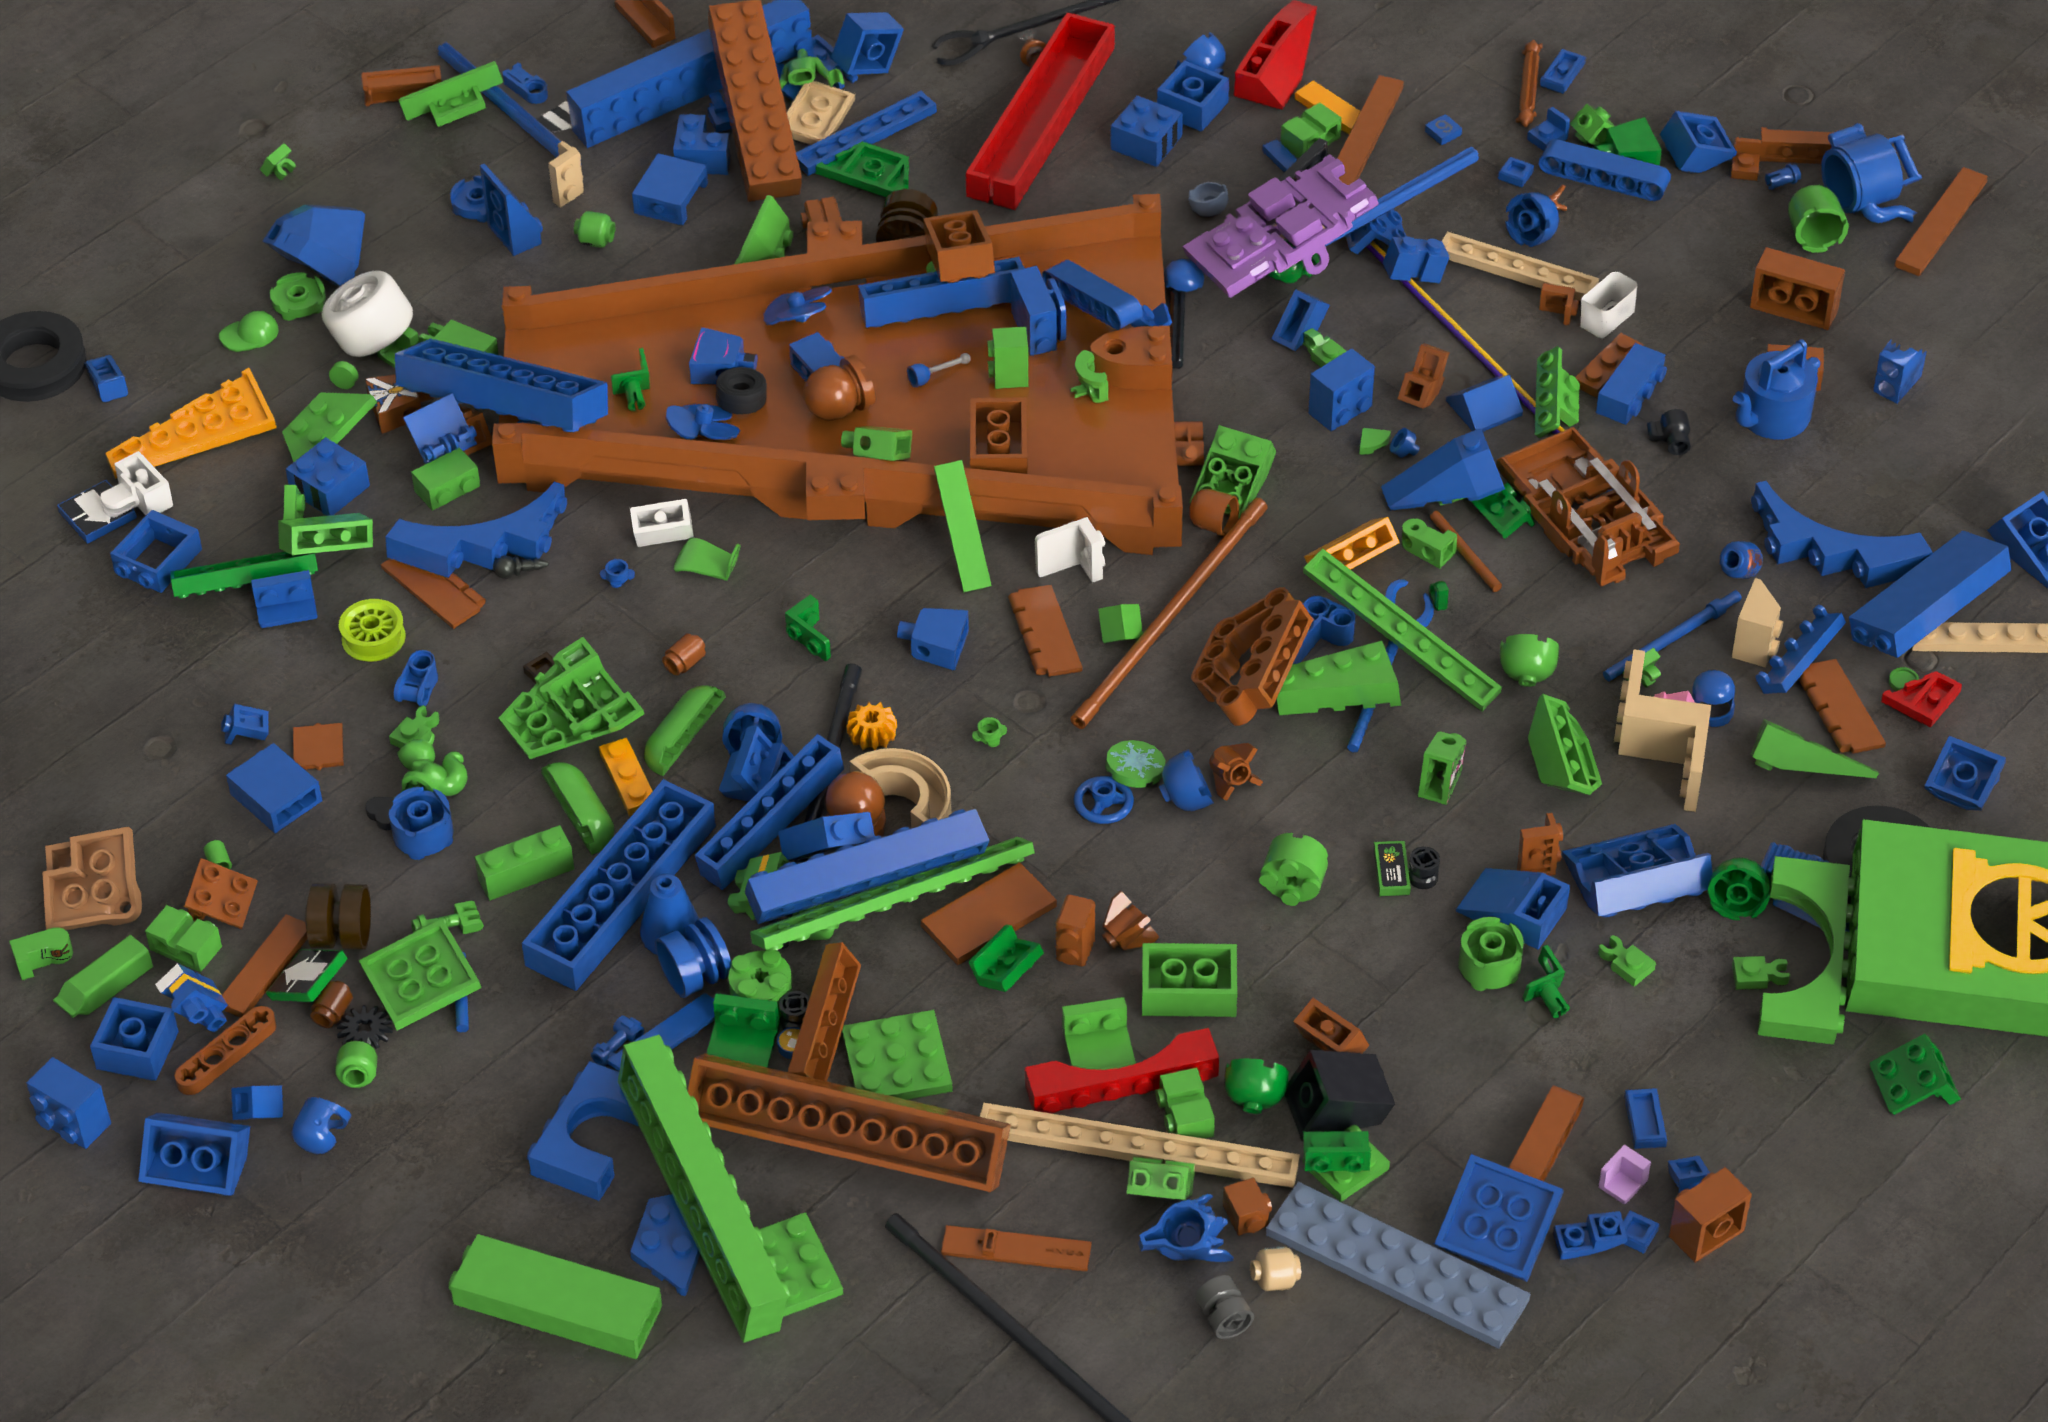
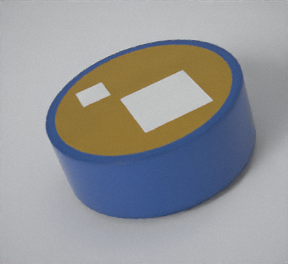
M787 1028L779 1034L777 1038L778 1051L783 1057L792 1059L800 1028Z

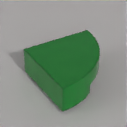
M1438 581L1430 584L1428 592L1437 611L1446 610L1449 594L1446 583Z

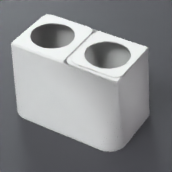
M1620 272L1610 273L1582 297L1580 327L1604 339L1634 313L1637 294L1636 281Z

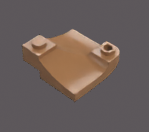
M123 827L70 837L69 842L45 846L47 871H43L42 874L46 930L57 927L71 930L100 924L116 926L131 923L140 916L142 899L141 891L136 881L133 830L131 828ZM131 904L130 910L124 913L125 906Z

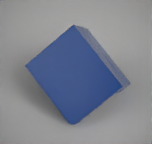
M282 1086L232 1088L233 1120L281 1118L283 1116Z

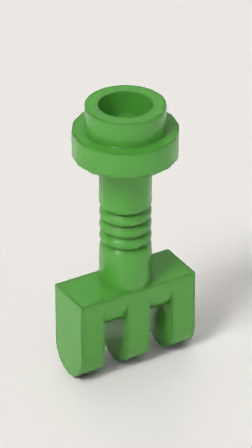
M474 901L454 904L455 914L428 920L422 914L417 915L416 919L411 920L413 933L442 918L447 927L460 926L462 934L480 931L484 925L480 919L479 912L476 910L477 907Z

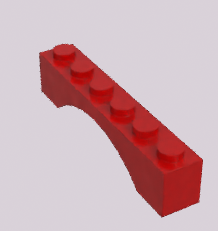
M1205 1028L1178 1034L1168 1046L1156 1055L1126 1067L1106 1070L1085 1069L1069 1066L1058 1061L1025 1067V1088L1033 1111L1053 1114L1065 1109L1082 1108L1093 1103L1114 1101L1121 1097L1146 1094L1160 1089V1075L1197 1068L1202 1081L1218 1077L1220 1057L1210 1029Z

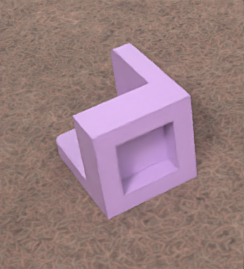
M1624 1144L1601 1169L1599 1188L1621 1203L1626 1204L1648 1181L1651 1162Z

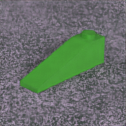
M1766 719L1762 721L1751 752V756L1756 758L1755 764L1770 771L1774 766L1783 770L1877 778L1879 774L1876 769L1843 754H1835L1831 749L1817 742H1808L1799 734Z

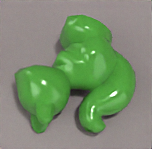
M433 732L426 733L421 739L409 741L397 752L402 765L410 770L402 779L401 792L413 787H423L425 791L433 792V789L439 790L445 796L457 795L463 790L468 779L467 770L463 765L464 758L462 754L456 751L446 754L442 761V766L434 763L436 755L432 746L435 738Z

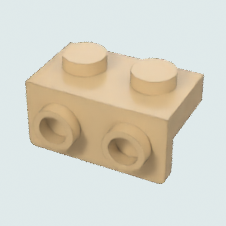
M563 141L558 143L559 156L549 162L553 203L560 208L584 193L580 153L575 147H571Z

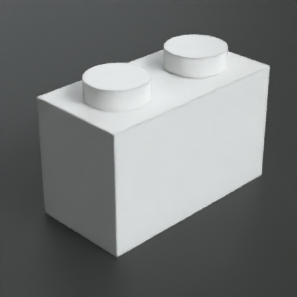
M687 499L630 508L637 547L694 538Z

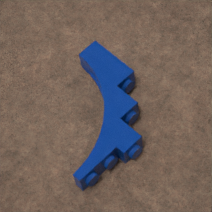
M554 481L540 497L529 505L512 514L488 522L464 526H432L398 519L385 537L387 558L447 578L450 577L456 568L458 569L461 566L463 560L493 570L494 561L507 553L525 559H540L542 554L547 553L550 549L552 538L549 536V531L553 527L554 520L559 513L562 514L567 506L564 484Z
M1767 481L1758 482L1755 485L1754 496L1751 497L1752 507L1763 519L1764 527L1768 532L1767 538L1764 540L1765 548L1768 554H1772L1777 564L1809 557L1811 565L1817 568L1821 576L1852 569L1855 577L1861 580L1865 588L1898 580L1933 553L1921 533L1875 537L1839 531L1819 524L1794 510L1773 491Z

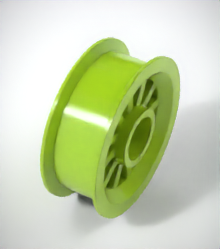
M382 599L359 601L348 607L339 620L342 646L348 655L357 660L375 662L387 659L396 654L405 642L406 633L403 626L402 613L396 605Z

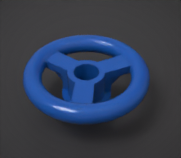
M1110 776L1090 778L1084 781L1074 794V806L1077 812L1084 819L1097 824H1111L1120 821L1130 813L1134 803L1131 789L1116 782ZM1116 788L1119 789L1122 792V794L1116 792ZM1087 790L1095 799V805L1091 812L1083 804V796ZM1112 804H1124L1116 813L1101 815L1104 808H1108Z

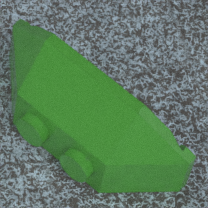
M766 196L735 264L785 257V249L787 246H791L793 240V231L789 227V218L773 196Z
M1542 694L1538 699L1528 735V741L1541 783L1564 791L1591 795L1602 785V781L1589 740L1578 721L1568 712L1570 708L1565 701Z

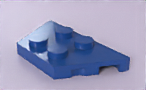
M673 1195L651 1198L648 1200L630 1251L631 1259L640 1266L650 1269L652 1274L661 1281L663 1279L667 1280L676 1287L677 1293L686 1296L700 1252Z

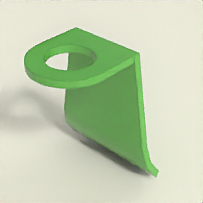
M690 538L678 555L674 570L676 572L690 571L728 581L738 560L741 545L737 544L732 554L705 540Z

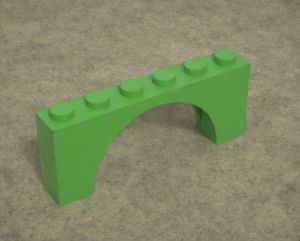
M1775 856L1771 873L1770 898L1795 905L1809 914L1818 923L1828 941L1830 961L1825 970L1814 981L1804 987L1783 993H1763L1760 1005L1758 1035L1834 1045L1837 1033H1843L1845 1015L1839 1014L1840 1005H1845L1847 987L1841 986L1842 978H1847L1849 959H1843L1844 950H1849L1851 932L1845 931L1846 923H1851L1853 905L1847 904L1848 896H1853L1855 878L1849 877L1850 865Z

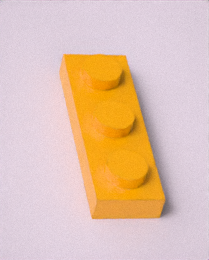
M626 737L599 746V752L629 817H631L653 791Z

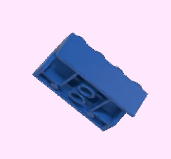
M1676 824L1562 851V857L1587 906L1599 917H1612L1618 912L1628 909L1641 910L1646 905L1657 902L1669 903L1677 897L1686 895H1701L1704 891L1708 890V883L1713 874L1711 855L1705 853L1696 856L1690 836Z

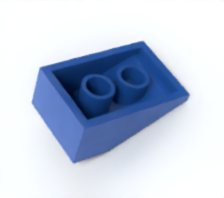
M485 164L480 165L487 222L490 229L513 256L542 244L541 232L543 227L540 220L530 214L527 205L524 202H520Z
M2042 491L2001 518L1987 530L1995 542L2008 546L2010 558L2048 588V497Z

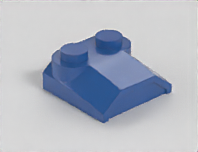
M1949 736L1924 788L1940 800L1966 810L1981 811L1993 787L2000 779V773L2005 765L2006 758Z

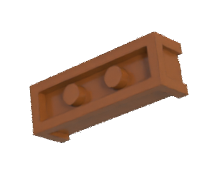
M440 65L362 73V87L365 93L366 106H371L373 103L399 101L404 96L442 82Z
M1761 127L1762 144L1759 161L1822 164L1825 152L1832 148L1828 141V135L1833 132L1769 130L1767 127Z

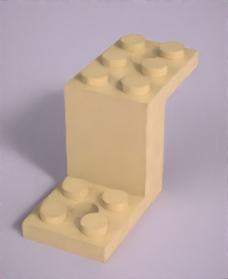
M1634 649L1632 661H1626L1623 678L1629 679V681L1623 680L1620 700L1626 702H1620L1618 708L1617 722L1622 723V725L1616 724L1614 742L1620 743L1618 755L1684 764L1682 778H1688V780L1682 779L1679 797L1685 798L1684 810L1696 812L1711 705L1639 695L1645 651Z

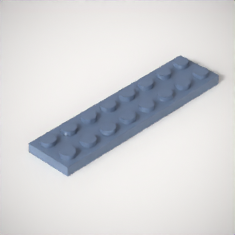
M1297 1182L1266 1227V1236L1498 1349L1530 1300V1293L1300 1182Z

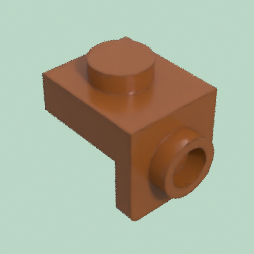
M1543 283L1539 310L1565 314L1564 325H1569L1571 316H1577L1579 300H1575L1576 288Z

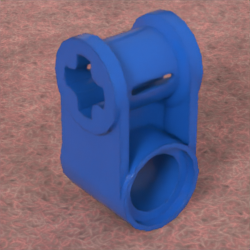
M419 650L411 654L401 676L396 681L394 688L395 701H411L417 703L420 707L428 704L432 690L438 681L435 658L431 652Z

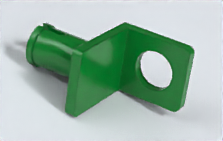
M639 348L641 370L611 375L613 394L625 393L627 406L631 411H636L635 401L637 402L638 410L645 407L646 403L642 390L650 389L649 370L643 348Z
M1546 944L1542 946L1538 962L1547 976L1527 984L1522 999L1524 1002H1527L1536 997H1541L1551 1016L1558 1018V1012L1563 1016L1570 1009L1569 1004L1566 1003L1557 989L1561 985L1565 971L1550 947ZM1547 958L1550 960L1553 970L1550 968Z

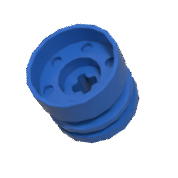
M707 917L696 920L695 925L692 923L685 925V938L679 931L674 930L656 938L655 941L656 953L669 984L681 998L702 990L704 986L703 978L709 984L717 983L719 978H728L729 970L732 966L723 938Z

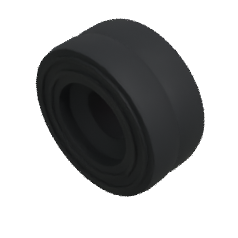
M746 367L731 368L722 372L716 381V400L718 405L723 410L733 414H750L760 410L767 400L766 379L759 371Z

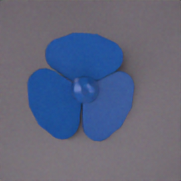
M824 286L803 293L792 292L780 295L767 307L763 314L765 324L772 325L779 321L787 320L806 322L811 315L827 307L824 302H810L827 296L832 292V289L829 286Z
M694 404L680 407L675 405L669 406L666 410L668 425L680 437L685 439H695L699 435L710 439L728 440L736 438L740 433V429L734 425L716 422L732 418L733 414L718 406Z

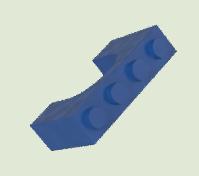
M589 1061L583 1072H578L569 1094L561 1098L558 1111L552 1119H548L545 1123L542 1136L537 1143L534 1142L529 1148L527 1160L529 1161L532 1176L592 1199L601 1200L615 1177L612 1158L576 1144L570 1137L578 1125L598 1116L614 1117L639 1126L618 1083V1071Z

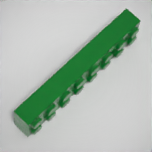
M281 551L171 571L170 577L174 597L186 598L189 594L193 593L203 595L209 590L219 592L225 590L226 587L240 588L243 587V584L248 583L252 585L251 580L306 570H309L310 575L315 574V571H318L315 553L291 555Z

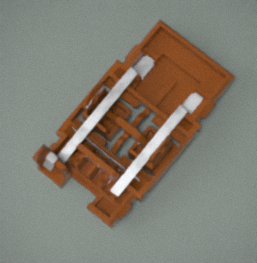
M1575 427L1497 459L1496 466L1499 473L1521 496H1524L1523 500L1531 508V515L1543 527L1544 534L1561 553H1565L1568 557L1573 555V563L1575 565L1580 563L1592 576L1596 577V582L1600 587L1611 582L1616 584L1625 580L1626 573L1623 565L1633 560L1646 558L1655 567L1662 564L1664 559L1679 553L1680 543L1670 530L1663 525V514L1639 489L1640 477L1636 466L1630 460L1621 462L1620 467L1612 458L1605 461ZM1610 489H1614V490H1612V491H1610V492H1607V493H1605V494H1603V495H1600V496L1594 498V499L1591 500V501H1588L1587 499H1582V498H1585V497H1588V499H1590V498H1592V497H1594V496H1597V495H1599V494H1601V493H1603V492H1606V491H1608V490H1610ZM1573 502L1583 504L1577 510L1571 507ZM1592 518L1598 521L1601 527L1593 530L1591 527Z

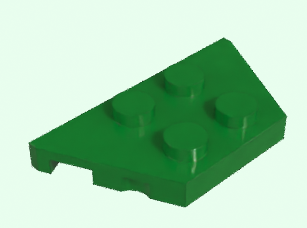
M862 141L852 146L851 149L836 154L834 161L826 165L823 162L816 165V174L887 197L894 191L909 189V157Z

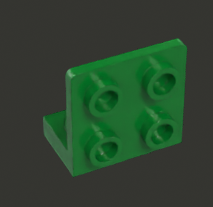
M716 993L713 1002L715 1025L706 1054L768 1068L780 1025L778 1002Z
M1925 1033L1870 1062L1872 1072L1888 1110L1892 1115L1909 1108L1933 1094L1937 1098L1942 1096L1949 1105L1961 1100L1940 1049Z

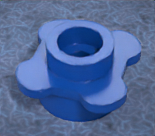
M613 559L606 564L605 569L601 570L600 577L607 579L612 587L619 588L626 580L633 579L635 572L633 569H628L626 561Z

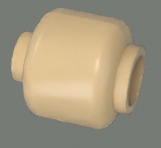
M1288 1247L1263 1248L1257 1253L1256 1260L1250 1263L1251 1278L1253 1281L1257 1280L1260 1288L1264 1291L1289 1290L1294 1286L1295 1281L1300 1280V1259Z

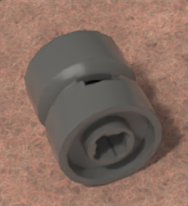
M1223 1275L1212 1278L1204 1283L1195 1294L1197 1304L1203 1314L1208 1317L1211 1328L1220 1339H1229L1241 1334L1254 1320L1253 1312L1245 1299L1241 1297V1292L1231 1276Z

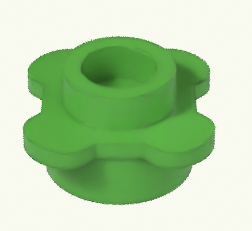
M987 717L979 721L978 730L972 733V738L976 742L982 741L990 747H996L1000 744L1002 735L1007 733V728L996 718Z

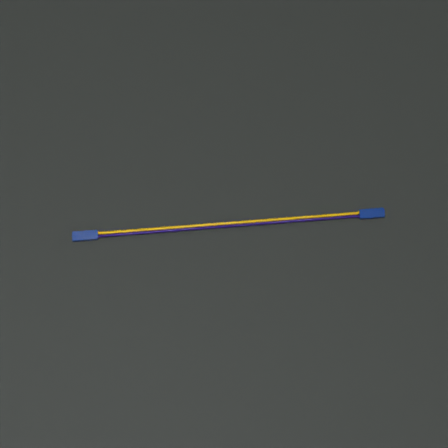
M1277 139L1263 145V152L1283 172L1287 171L1298 160ZM1372 240L1366 248L1383 264L1386 253ZM1412 279L1410 281L1399 280L1496 377L1508 375ZM1511 378L1519 400L1535 415L1536 401ZM1559 426L1552 433L1555 435L1564 431V429Z

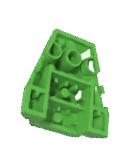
M582 637L554 656L553 662L555 664L545 674L540 672L534 678L536 681L534 687L528 693L522 692L502 713L499 721L527 757L533 759L621 730L645 713L628 691L623 693L604 670L598 654L586 639Z

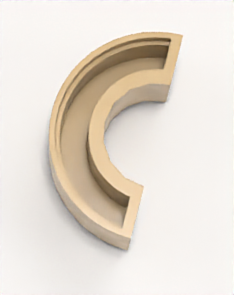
M888 748L870 751L850 760V772H863L875 778L882 788L884 796H903L916 804L910 811L911 829L920 826L926 820L932 818L941 820L951 814V789L947 776L928 757L910 750Z

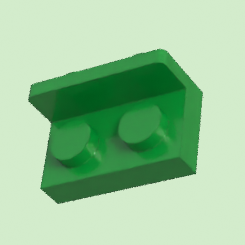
M1507 482L1504 484L1505 490L1479 500L1471 501L1475 508L1504 539L1525 522L1531 528L1535 525L1530 516L1531 508L1524 500L1518 502L1514 498L1517 496V493Z
M1368 1131L1303 1132L1305 1171H1316L1319 1173L1327 1171H1370L1371 1148L1369 1147Z

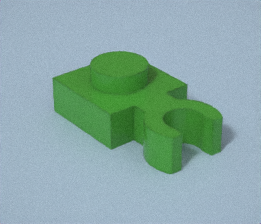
M426 706L419 707L414 720L406 717L390 734V744L401 749L409 741L421 739L439 724V713L435 711L430 717H426Z
M1614 935L1610 937L1609 945L1614 949H1608L1603 944L1599 946V956L1606 961H1612L1611 970L1634 987L1655 970L1656 962L1634 945L1625 949L1622 941Z
M1765 956L1733 957L1732 968L1736 989H1767L1769 981L1777 985L1789 983L1790 974L1778 972L1786 971L1787 960L1776 959L1772 963H1766Z

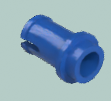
M1790 163L1786 164L1783 169L1765 174V182L1767 186L1770 185L1768 187L1770 190L1788 183L1796 184L1797 180L1801 179L1799 167L1796 164L1792 165Z

